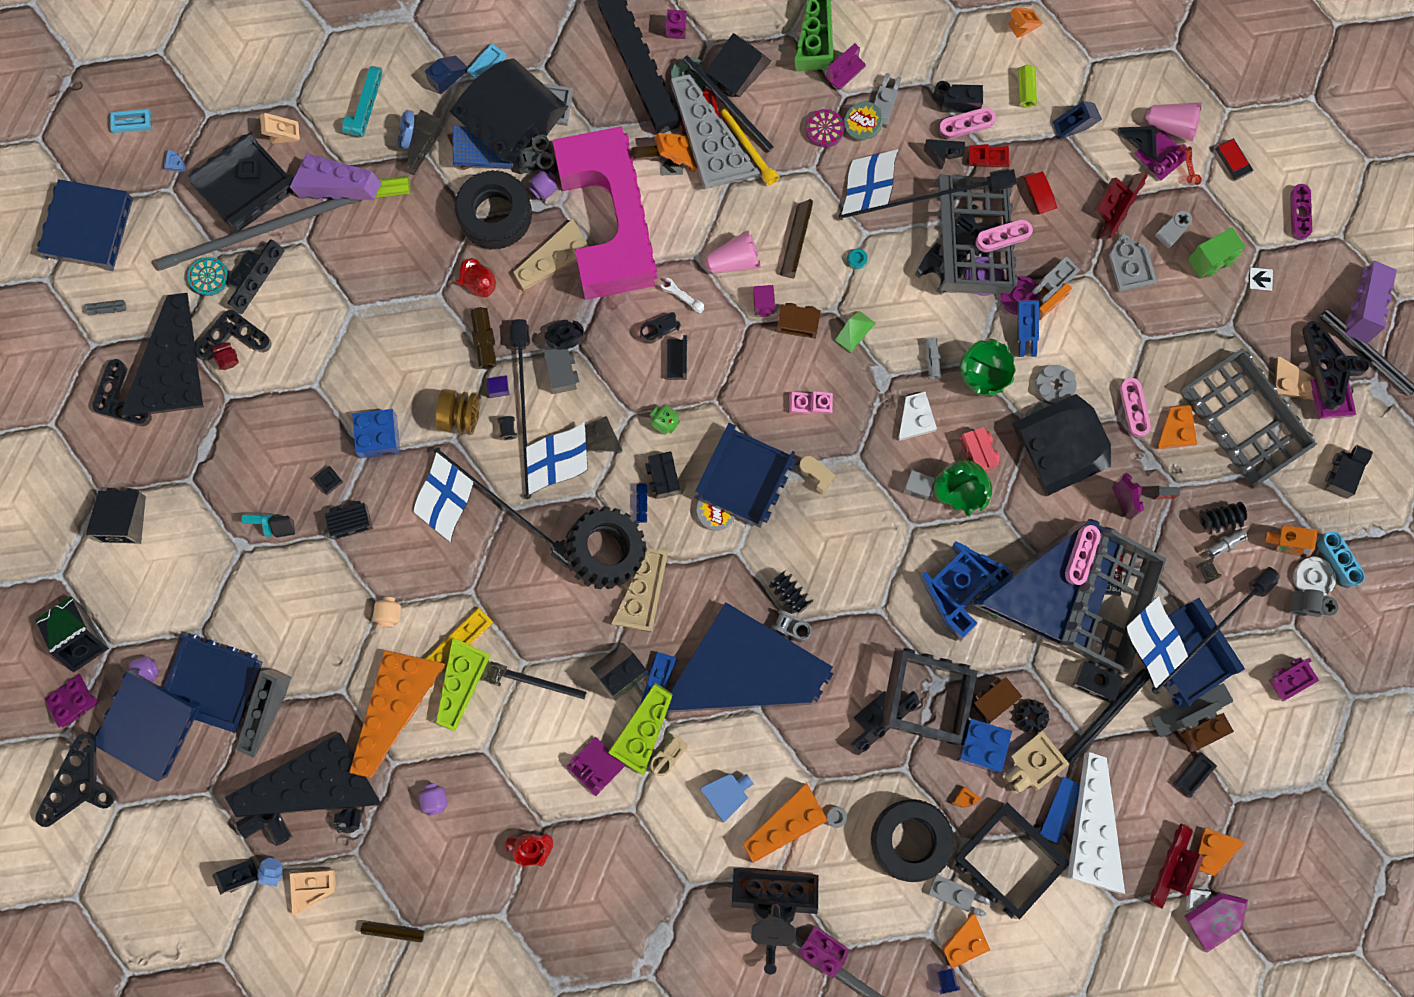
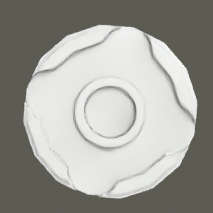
M1310 557L1297 564L1293 572V581L1296 588L1301 592H1304L1306 589L1323 591L1325 596L1333 590L1336 584V574L1328 561L1319 557Z

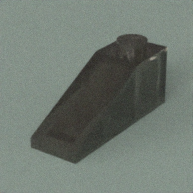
M420 110L418 115H414L413 133L407 167L412 175L416 173L444 129L440 119L423 110Z

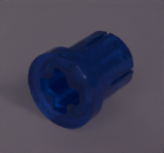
M954 969L937 972L941 988L939 990L940 995L961 990L960 986L957 985Z

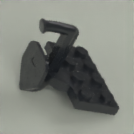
M733 869L731 907L753 909L754 916L758 922L752 926L751 939L757 944L766 945L765 973L772 975L777 970L775 965L776 946H790L795 942L796 928L790 923L794 920L796 912L818 914L819 875Z

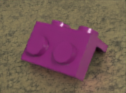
M1299 657L1290 662V668L1285 670L1282 667L1273 672L1274 677L1269 679V682L1282 702L1320 681L1309 665L1311 662L1310 658L1303 660Z

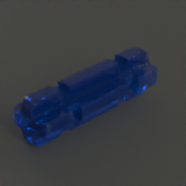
M639 483L636 485V492L638 493L636 495V512H638L636 514L637 523H647V484Z

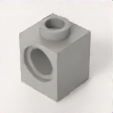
M912 470L903 494L927 501L929 496L933 497L934 495L933 483L935 478Z

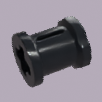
M504 416L497 419V423L500 424V440L517 438V433L514 430V416Z

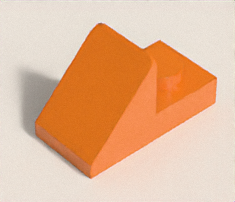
M1015 7L1010 12L1013 19L1008 25L1017 38L1043 24L1033 9Z

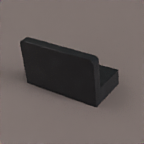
M683 335V339H667V380H687V335Z

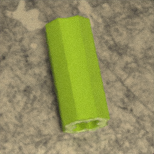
M1024 65L1018 68L1019 104L1023 108H1030L1037 105L1036 68L1032 65Z
M408 176L379 179L381 186L375 198L411 194Z

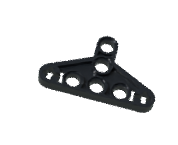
M1310 321L1302 329L1303 338L1323 405L1327 409L1334 411L1345 401L1349 376L1363 375L1369 369V363L1362 356H1346L1320 323ZM1314 344L1318 345L1322 352L1316 350ZM1319 362H1323L1327 369L1322 368ZM1337 362H1340L1344 369L1339 368ZM1355 363L1360 364L1361 367H1362V370L1358 369V368L1355 366ZM1324 379L1329 380L1332 386H1328Z
M83 732L74 740L36 813L35 820L41 827L51 826L85 801L105 809L110 807L116 800V793L113 789L97 782L96 737L92 733ZM87 738L90 745H87L83 751H79L83 744L81 740ZM78 756L81 759V765L73 766L70 763V757ZM61 775H69L72 780L71 784H63L60 781ZM86 783L90 785L91 792L89 794L82 793L80 790L81 784ZM59 793L62 801L54 803L51 800V794ZM108 793L111 801L103 803L99 798L100 794ZM49 807L53 808L49 814V819L45 821L42 814H45Z

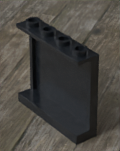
M252 131L247 135H242L234 144L226 146L221 153L209 158L205 164L193 169L188 175L191 185L235 234L294 193L290 188L294 177L286 174L255 140ZM238 158H258L260 160L259 179H239Z

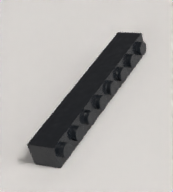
M597 0L598 8L656 133H665L678 128L679 119H681L677 108H673L671 104L673 103L672 96L669 91L666 92L664 89V79L662 75L658 76L657 64L654 59H650L649 47L647 43L643 44L641 39L643 38L642 32L634 24L635 18L632 11H628L626 7L628 6L627 0Z

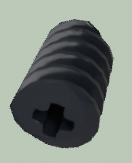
M1237 502L1236 504L1231 503L1228 506L1214 507L1213 510L1210 508L1205 511L1200 510L1199 517L1203 528L1207 534L1211 535L1212 528H1214L1216 533H1219L1220 526L1223 531L1228 530V525L1232 530L1235 529L1236 523L1240 528L1244 527V521L1247 520V510L1242 502Z
M785 570L770 582L769 588L776 587L774 594H781L779 600H787L784 606L786 608L792 606L790 614L797 613L798 615L814 600H805L808 593L800 594L803 587L795 588L798 581L790 582L792 574L785 576Z

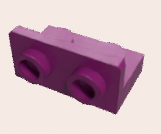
M856 43L827 67L826 79L838 90H841L866 66L859 58L860 47Z
M814 926L805 943L799 949L798 955L831 978H834L844 965L850 949L817 926Z

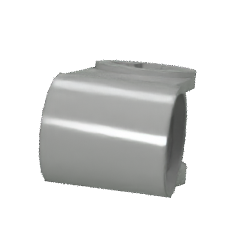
M1179 211L1156 233L1155 237L1170 249L1192 223L1191 214L1187 211Z
M779 610V616L775 625L771 626V630L800 643L808 641L811 636L810 625L786 611ZM803 627L807 629L808 634L800 637L797 635L796 630Z

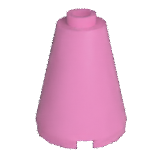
M1202 103L1152 105L1151 109H1147L1145 120L1149 121L1148 125L1155 126V128L1179 138L1194 142Z
M744 231L709 253L705 260L707 270H711L715 274L761 268V262L757 260L758 251L750 231Z

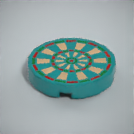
M214 257L198 259L191 265L188 271L190 286L196 293L206 296L219 294L225 289L226 282L229 279L226 266Z

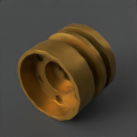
M442 389L436 409V429L443 432H452L455 424H457L459 434H462L465 429L467 435H473L479 419L478 394L472 392L469 397L468 392L464 391L460 400H458L456 390Z

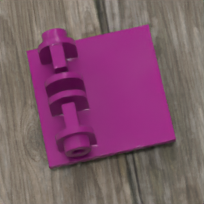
M1162 130L1156 135V161L1151 160L1140 150L1134 153L1160 181L1189 158L1186 154L1187 146L1185 144L1177 145Z
M80 673L45 698L59 728L70 726L76 718H80L79 713L85 715L86 712L84 710L89 711L96 707V703H98L97 698L91 696Z
M595 737L577 756L571 759L566 767L597 796L625 765L619 759L609 754V749Z

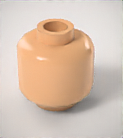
M383 597L382 600L376 601L373 620L377 622V626L393 628V625L398 624L401 605L395 602V598Z

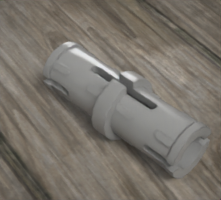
M937 338L925 339L927 354L925 362L928 364V378L932 380L942 377L939 362L941 361V355L938 353Z
M1240 528L1227 537H1221L1220 541L1207 547L1206 553L1211 559H1215L1226 551L1230 552L1236 545L1247 540V534Z

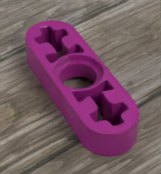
M1298 184L1290 193L1291 232L1295 239L1302 241L1307 239L1312 233V204L1310 188L1305 184ZM1299 190L1301 191V194H1304L1302 198L1300 197V194H1297ZM1297 208H1303L1306 211V216H1299L1296 212ZM1301 225L1302 230L1306 231L1304 234H1302V231L1298 230L1301 227Z

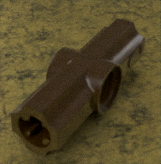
M478 307L471 310L474 330L472 331L473 343L477 351L479 368L485 370L496 367L493 329L490 325L488 308Z

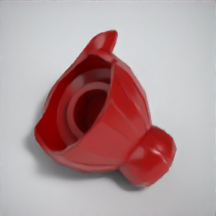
M474 258L466 259L461 263L460 279L456 280L458 285H465L471 293L479 297H488L495 291V276L488 267L482 265Z
M523 834L520 837L511 836L505 842V849L507 852L512 853L515 862L521 866L538 864L542 867L553 848V839L548 834L543 836L536 834Z

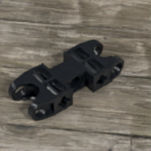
M973 204L972 209L978 210L979 207ZM960 214L955 220L956 245H976L975 241L980 232L998 227L1000 223L995 220L992 224L989 223L986 226H981L975 222V214ZM936 242L924 256L915 276L920 278L923 274L936 273L941 279L936 292L942 295L946 292L940 291V286L945 280L944 273H940V267L944 260L943 255L939 254L941 245ZM956 249L957 262H962L970 250ZM975 250V254L977 256H979L983 252ZM957 267L958 279L965 273L967 267Z

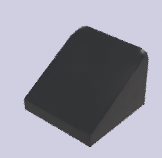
M283 516L269 519V524L275 537L295 535L294 520L291 517Z

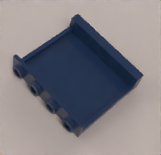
M58 179L57 185L53 188L52 202L48 206L47 220L42 227L43 234L37 244V253L46 260H48V257H55L100 265L105 270L114 271L133 198L127 191Z
M728 423L695 490L694 498L761 528L763 522L767 523L772 512L769 511L771 505L775 506L780 495L777 494L779 488H784L788 477L785 476L787 471H792L796 460L793 459L795 452L792 451L791 455L736 431V425Z
M1200 598L1189 601L1168 615L1182 640L1187 655L1217 627V624ZM1219 630L1163 687L1171 695L1172 702L1179 709L1190 707L1192 702L1230 676L1240 673L1245 668L1221 630Z
M188 633L187 636L180 634L179 638H182V642L163 689L188 703L195 700L202 704L195 718L196 721L237 733L263 662L257 659L258 655L246 652L243 655L238 653L239 649L227 645L226 649L218 647L220 643L207 639L205 643L199 641L200 636Z
M136 668L127 671L122 676V684L113 695L111 708L104 714V723L95 734L96 747L158 782L168 776L202 704L195 700L190 703L140 676L138 674L140 669Z

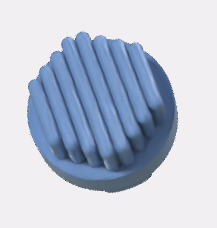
M267 858L261 861L257 873L259 878L258 884L277 887L283 873V865L279 859Z

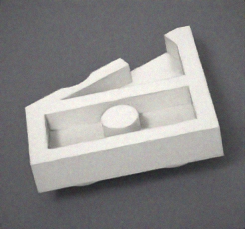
M926 392L905 398L898 437L899 441L937 430Z

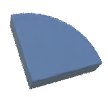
M167 149L165 170L185 172V164L182 158L176 152Z

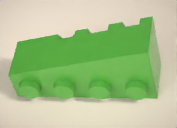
M808 0L802 33L798 43V51L795 57L796 72L827 69L834 62L831 0Z

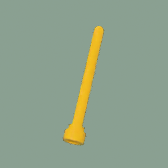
M722 109V117L762 171L763 181L766 185L770 186L777 182L780 176L776 170H772V168L766 165L728 110Z

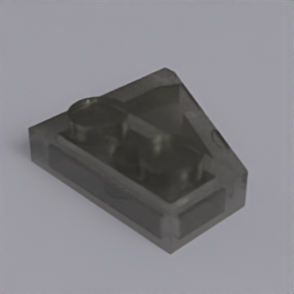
M607 416L585 425L587 452H623Z

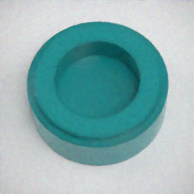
M859 248L853 249L848 255L849 266L853 269L865 267L868 260L867 253Z

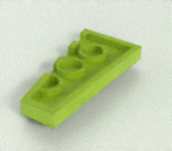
M452 638L436 718L437 724L452 731H456L491 656L455 638Z
M654 683L609 750V754L644 776L673 694L657 683Z

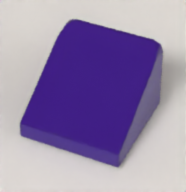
M507 375L487 378L490 398L510 395Z

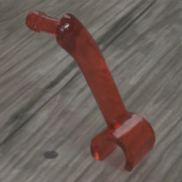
M1179 146V151L1186 152V165L1189 173L1187 182L1189 184L1192 183V179L1195 177V185H1199L1202 178L1194 172L1192 147Z

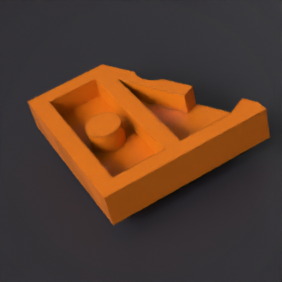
M658 133L654 136L660 155L671 159L678 165L686 164L691 172H695L698 169L687 135Z
M1191 405L1171 407L1168 411L1157 449L1197 445Z
M1203 828L1196 852L1204 856L1199 871L1215 876L1239 851L1245 841Z

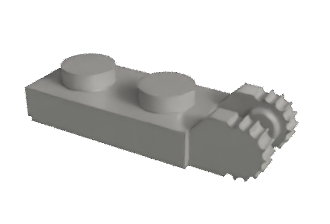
M888 73L885 74L882 86L879 87L874 102L882 113V127L887 128L901 77L897 76L894 88H887L886 86L890 79V74Z
M1066 256L1040 281L1041 283L1032 292L1034 294L1039 293L1042 287L1045 286L1050 291L1041 299L1045 303L1068 283L1080 269Z
M940 875L935 876L928 893L966 912L973 911L984 918L986 913L983 910L971 906L973 899L979 900L986 905L991 903L990 899L978 895L975 891Z

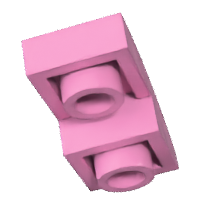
M815 391L812 393L791 392L789 394V413L830 414L832 413L833 393Z

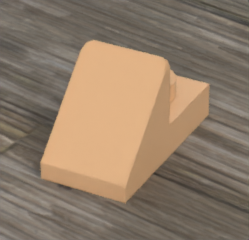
M263 113L260 116L261 133L270 136L271 144L300 140L297 121Z

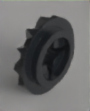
M1037 700L1023 702L1016 711L1017 724L1028 733L1041 732L1047 727L1050 720L1049 710L1044 706V703ZM1031 710L1033 713L1041 714L1036 718V724L1032 719L1025 720L1030 715Z

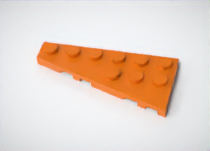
M384 651L349 773L368 778L374 776L385 759L387 752L397 741L398 735L423 701V697L435 683V679L440 671L446 666L444 663Z

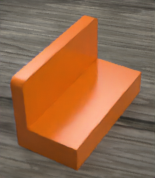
M1068 283L1045 303L1041 299L1050 291L1045 286L1042 287L1039 301L1040 320L1069 295L1072 287Z

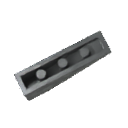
M276 669L260 671L236 750L251 757L256 756L286 696L291 676Z

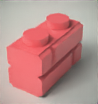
M985 427L961 435L960 442L967 460L979 464L986 472L998 467L1000 456L997 450H993L991 433L989 431L986 432Z

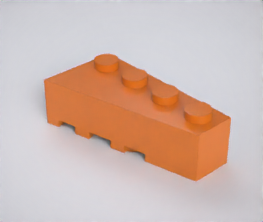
M806 783L742 844L752 863L828 821L808 784Z

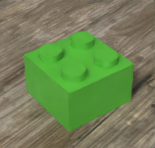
M1233 227L1199 245L1188 261L1200 279L1205 276L1210 278L1218 273V269L1224 266L1226 269L1233 265L1235 260L1242 255L1241 251L1246 246Z

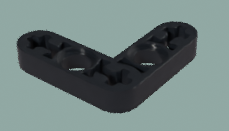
M227 310L197 343L195 352L200 359L211 360L215 355L212 347L226 343L233 334L256 351L262 353L267 352L271 348L272 342L264 332L237 312ZM229 317L233 318L238 323V326L236 327L232 322H228L227 319ZM244 327L251 328V333L248 336L241 334ZM216 331H223L221 339H213V334ZM255 336L262 341L264 340L265 345H259V343L254 339ZM211 340L216 345L213 346L208 341ZM202 348L208 349L209 352L207 354L203 353Z
M111 360L106 366L92 405L94 411L101 416L137 426H147L151 422V414L145 415V418L138 419L136 416L127 418L118 416L117 411L120 407H123L125 402L117 399L128 369L121 360ZM119 366L121 368L120 371H113L114 367L117 368ZM108 383L115 384V389L112 392L105 391ZM100 404H107V408L101 409L99 407Z

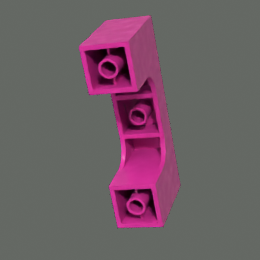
M622 126L552 140L563 191L589 186H598L605 189L612 197L617 219L618 231L611 241L600 245L575 249L585 300L655 286L654 279H658L657 268L653 259L648 226L645 222V212L641 203L636 170L633 166V156H630L628 133H624Z

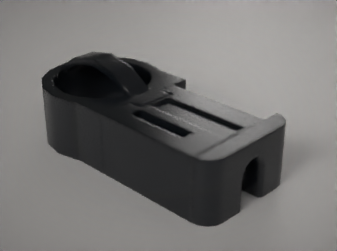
M670 312L655 320L645 322L640 329V338L645 343H654L676 329L679 331L681 324L679 321H676L675 313ZM646 327L655 329L646 335H643L642 332Z

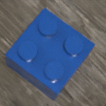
M393 409L352 413L355 453L359 458L400 454L397 414Z
M974 719L968 720L964 745H961L957 761L995 773L1002 772L1012 731Z

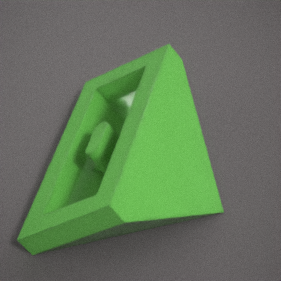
M859 311L848 320L835 342L851 353L875 325V322Z

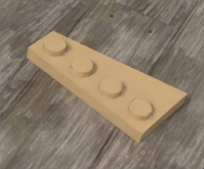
M572 219L514 271V275L524 291L576 263L575 249L589 247L574 220Z
M653 548L647 549L645 559L641 562L642 566L636 572L611 623L612 625L646 632L653 631L668 551Z

